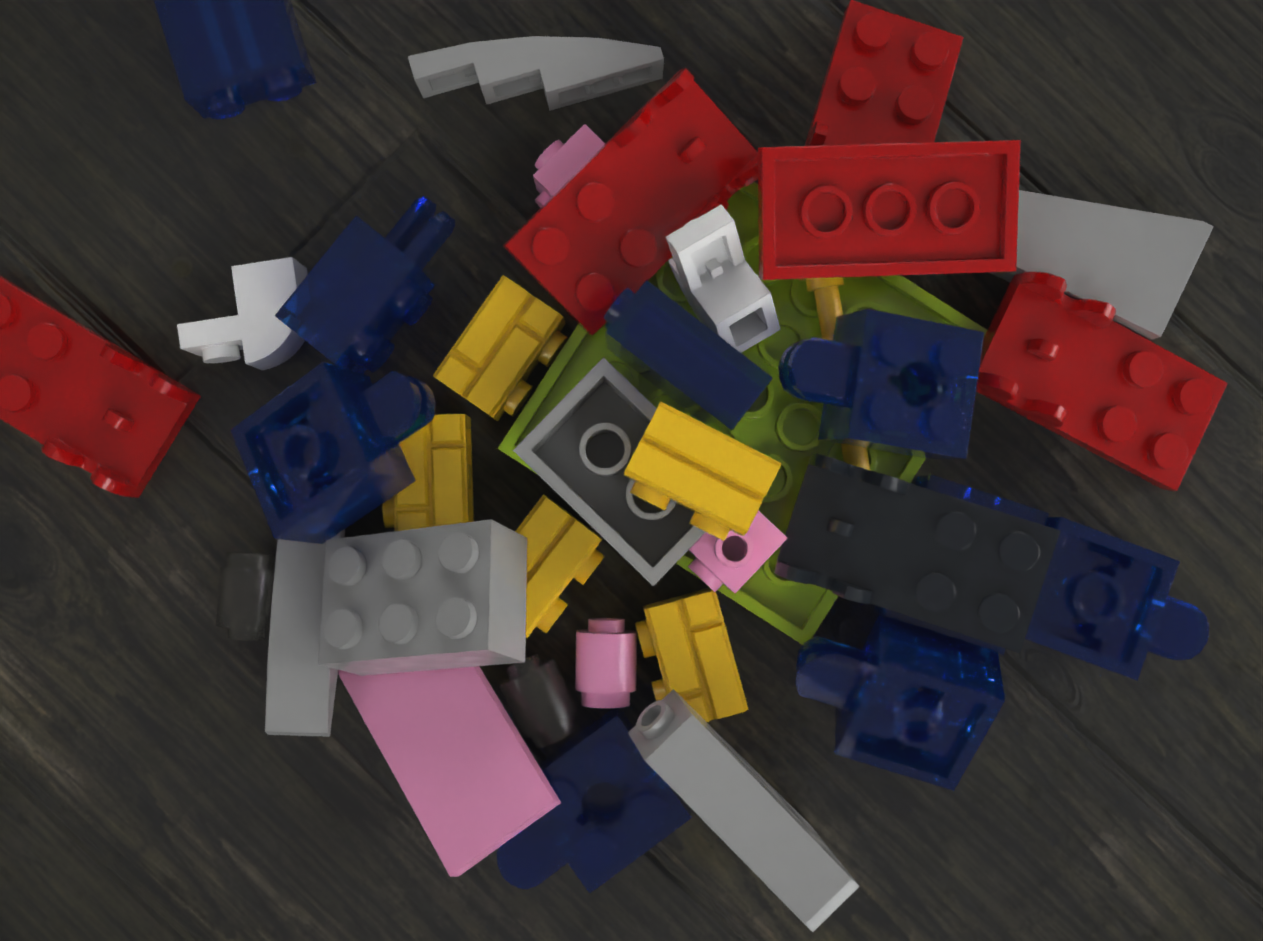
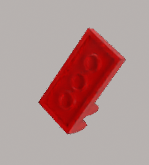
M850 0L843 16L805 146L934 142L964 37Z
M686 67L678 71L503 245L589 335L593 336L672 257L666 236L721 204L727 211L729 206L727 201L738 190L749 186L758 179V152L694 81L695 77Z
M1021 140L759 147V278L762 280L1016 271Z
M1034 271L1014 275L962 384L1163 490L1177 491L1228 383L1113 321L1116 309L1108 302L1093 299L1079 300L1065 295L1064 292L1067 284L1064 278L1045 272Z
M0 276V419L43 444L41 451L49 458L70 466H77L91 473L90 479L94 485L117 495L139 498L201 395Z

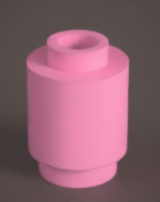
M590 618L588 619V629L576 631L575 690L581 692V705L591 708L630 706V692L636 691L637 631L625 630V619Z

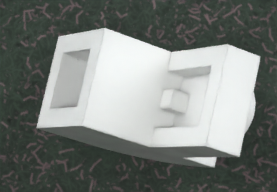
M722 204L704 215L689 221L680 229L666 236L673 256L672 259L668 260L672 272L693 312L727 361L781 330L771 292L745 261L734 219Z
M293 257L231 266L238 315L177 324L180 349L202 356L204 363L235 361L241 358L240 350H243L245 364L260 370L276 367L290 359L300 349L311 327L313 309L307 268Z

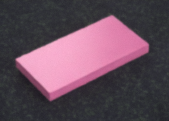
M479 666L365 676L338 670L339 677L450 877H459L561 803Z

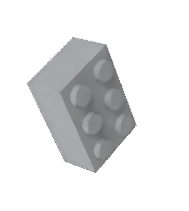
M603 357L513 451L654 586L705 532L689 524L694 511L670 500L664 511L629 493L635 481L624 476L623 473L657 408Z
M490 519L326 540L318 665L365 676L525 663L527 537Z

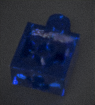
M422 196L414 201L385 238L356 215L275 316L335 365L358 377H361L366 370H369L371 373L375 372L391 355L395 347L391 339L406 322L409 326H412L424 315L431 305L433 298L429 293L435 285L422 269L451 235L456 220L444 211L434 216L436 204L426 196Z
M864 309L836 317L833 341L811 337L791 344L781 356L778 365L779 380L783 389L793 397L823 403L818 440L927 459H966L984 332L872 309Z
M322 362L232 428L230 431L274 539L324 544L326 540H330L415 482L416 480L399 444L433 420L435 400L433 392L428 385L417 378L391 371L372 384L367 375Z
M1038 517L1036 523L1060 530V534L1025 637L1026 641L1137 681L1148 652L1172 660L1192 659L1203 650L1209 637V624L1206 615L1196 606L1168 596L1180 561L1063 517Z
M878 615L862 650L816 636L804 642L797 653L795 684L798 694L835 706L836 755L953 791L1005 702L998 651Z
M613 708L538 764L561 803L498 848V868L502 877L511 885L521 889L536 887L568 863L588 892L591 893L692 818L690 807L641 756L628 734L633 725L620 708Z

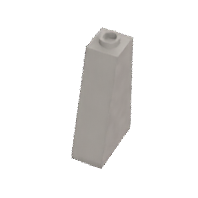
M1019 190L1017 270L989 273L1008 282H1011L1016 274L1033 271L1062 277L1066 280L1067 284L1064 292L1065 295L1079 300L1093 299L1108 302L1116 309L1113 321L1148 340H1153L1162 336L1214 226L1200 220Z
M674 689L662 700L655 701L644 709L637 720L636 726L628 732L643 759L766 886L814 932L860 886L813 827Z

